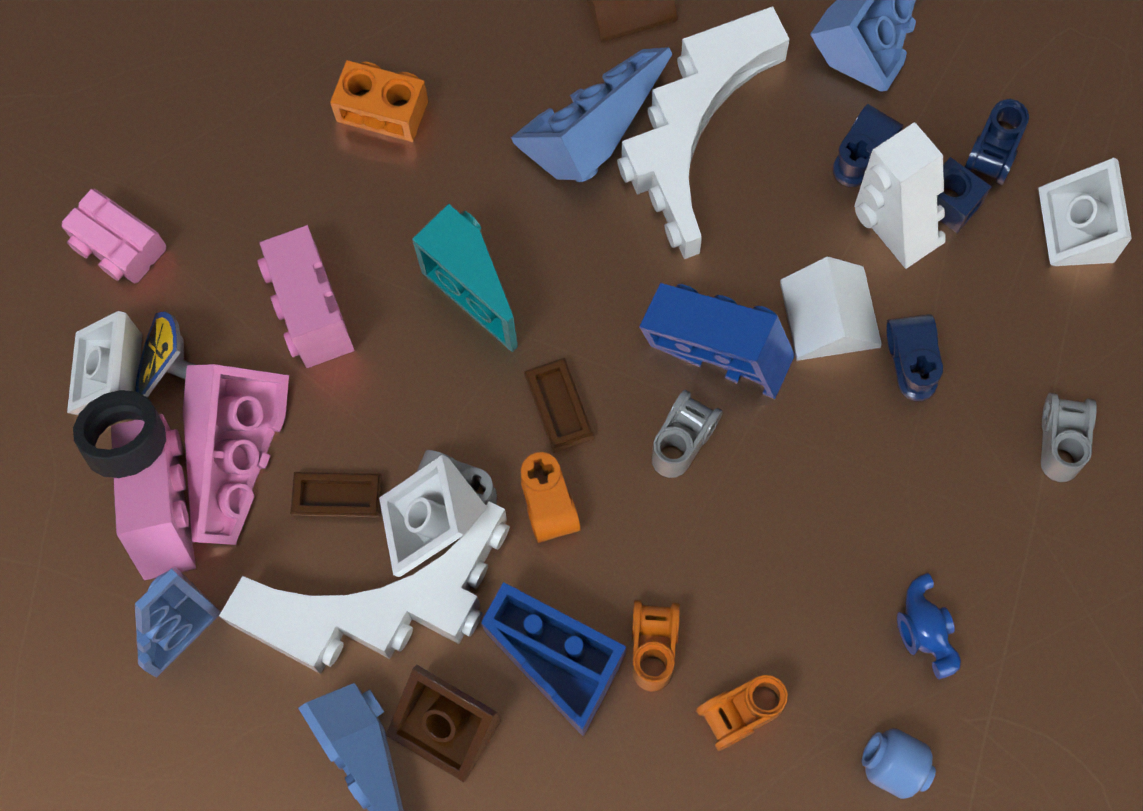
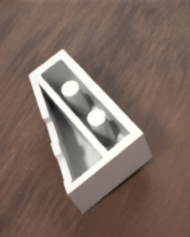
M915 122L872 150L854 205L860 222L866 228H872L905 269L945 243V233L938 230V221L945 217V212L941 205L937 206V195L944 191L943 154Z

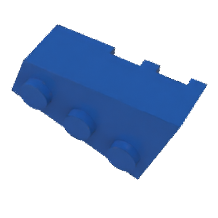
M660 283L639 326L651 347L698 367H701L703 361L728 370L725 378L738 383L742 376L763 385L765 388L763 395L773 399L776 398L795 356L779 317L772 310L763 306H754L752 309L738 305L734 300L723 295H715L714 298L702 295L695 289L683 284H678L674 287Z
M503 582L481 621L485 633L571 725L584 736L626 656V646Z

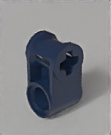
M1006 99L994 106L981 135H978L965 168L969 171L974 169L996 178V183L1003 185L1018 152L1017 147L1029 120L1028 110L1022 103L1017 100ZM998 121L1008 122L1014 129H1005L999 125Z
M867 104L841 142L839 155L833 165V174L836 180L847 187L861 185L872 150L902 131L904 125Z
M932 314L888 319L886 324L887 341L891 357L894 361L898 387L901 393L912 401L927 400L934 395L943 373L935 319Z

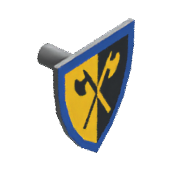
M165 311L155 314L140 358L135 391L146 397L150 395L166 372L186 379L187 366L195 365L184 361V339L180 336L179 324L175 316Z

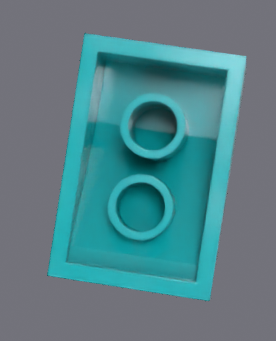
M448 204L412 239L421 273L513 352L518 347L514 317L480 232L481 226L467 211L459 213Z

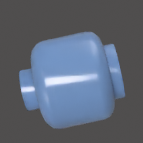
M896 728L886 730L883 734L880 732L875 733L868 741L862 755V765L866 767L867 779L872 784L900 799L913 797L919 790L921 792L926 791L932 784L936 769L932 765L933 755L930 747Z

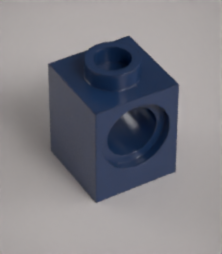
M950 157L943 164L944 189L955 191L959 197H950L942 192L937 195V206L941 205L945 212V217L940 221L958 234L983 205L991 186Z

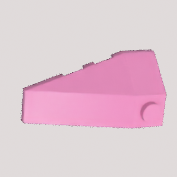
M215 364L187 366L183 400V421L192 542L236 545L254 499L252 489L260 469L266 468L271 456L267 454L273 436L275 432H280L285 420L289 375Z

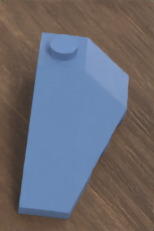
M836 0L826 10L810 35L830 67L880 92L887 91L905 62L907 52L902 47L906 33L913 32L916 20L912 17V12L916 0Z

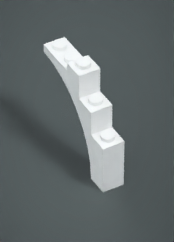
M773 6L682 39L681 56L677 58V62L683 79L652 90V106L648 107V115L654 130L622 141V158L617 159V163L625 183L631 181L637 194L645 191L649 192L655 211H663L668 222L664 227L670 245L673 248L678 246L684 259L700 254L702 240L692 209L689 186V168L699 137L714 112L737 88L758 73L786 60L790 39Z
M489 501L482 515L467 533L444 555L415 574L382 588L349 595L309 596L273 589L242 576L219 616L229 625L320 674L326 665L331 667L339 657L344 645L340 641L343 634L389 659L392 657L395 649L401 652L408 643L413 632V627L409 626L412 620L459 644L464 634L470 637L474 633L483 613L478 610L480 602L476 595L469 592L470 587L477 589L481 584L488 569V564L484 563L492 547L497 550L501 547L509 532L510 526L506 524L507 516L505 509Z

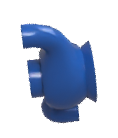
M926 573L912 581L908 587L905 614L897 613V625L902 641L911 655L914 656L918 650L934 655L936 661L932 662V668L936 678L940 680L955 674L960 669L961 659L959 653L951 646L948 640V635L955 631L950 612L946 607L938 608L924 597L925 591L934 587L931 575Z

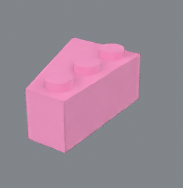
M308 225L259 242L264 258L257 261L266 284L273 282L276 294L270 296L278 319H285L289 332L283 334L291 356L296 357L300 355L306 368L355 351Z
M163 414L159 416L165 426L166 442L161 455L151 466L136 475L114 478L116 533L144 581L157 578L174 567L180 572L196 569L184 495L186 482L178 455L183 454L182 441L178 430L170 429ZM133 420L111 425L112 449L122 447L133 441L142 431L145 422Z

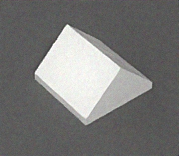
M1116 158L1109 159L1038 187L1050 265L1114 263L1132 238L1119 161Z
M827 256L780 280L796 361L881 348L882 343L864 266Z
M117 311L76 332L67 413L78 415L89 402L103 394L119 390H136L143 334L125 312Z
M444 455L439 456L379 498L393 575L401 577L464 536L487 508L451 460Z

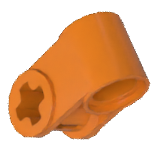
M544 452L529 455L522 463L521 486L537 543L581 531L573 499L570 493H568L560 465L556 458ZM541 469L544 475H548L547 483L540 484L539 480L534 478V471Z
M634 600L632 673L636 684L643 690L659 691L665 688L671 681L675 663V644L678 642L680 603H672L671 607L643 605L641 600ZM650 657L659 658L663 661L666 670L659 676H649L640 667L643 660Z
M762 675L734 690L726 691L696 708V712L707 720L717 739L715 747L717 751H721L752 734L754 730L780 716L787 703L788 693L780 679L771 675ZM762 687L774 690L778 697V705L771 710L758 708L752 698L754 691ZM719 712L723 713L731 729L727 728Z

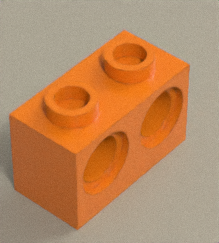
M346 60L330 104L336 122L413 142L429 100L424 80H420L412 73H394L383 70L370 62L356 63ZM361 90H369L365 95H355ZM399 100L408 101L406 104L402 106L393 105L395 102Z

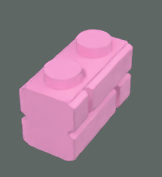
M95 188L90 189L79 202V206L74 208L62 221V228L70 237L67 244L86 259L90 254L96 256L101 260L98 264L99 267L117 281L124 276L132 283H138L148 272L150 265L154 264L166 251V244L158 232Z

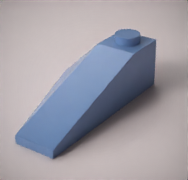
M670 48L642 49L604 73L602 76L603 84H596L585 90L580 88L572 93L570 97L573 103L556 113H554L553 109L549 108L536 116L511 137L514 145L557 180L583 182L597 174V168L615 150L673 55Z
M176 567L159 575L150 584L148 591L135 603L138 665L156 678L221 613Z
M353 683L298 707L330 761H334L340 770L343 768L345 771L347 787L364 810L404 811L385 728L378 716L384 713V710L370 689L362 693L356 684Z

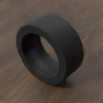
M119 390L101 395L87 404L78 414L73 426L74 442L90 469L103 477L123 478L136 475L153 464L161 455L166 442L165 426L156 408L148 397L136 391ZM127 419H137L145 422L142 431L128 444L110 450L96 448L95 445L99 436L106 428L116 422Z

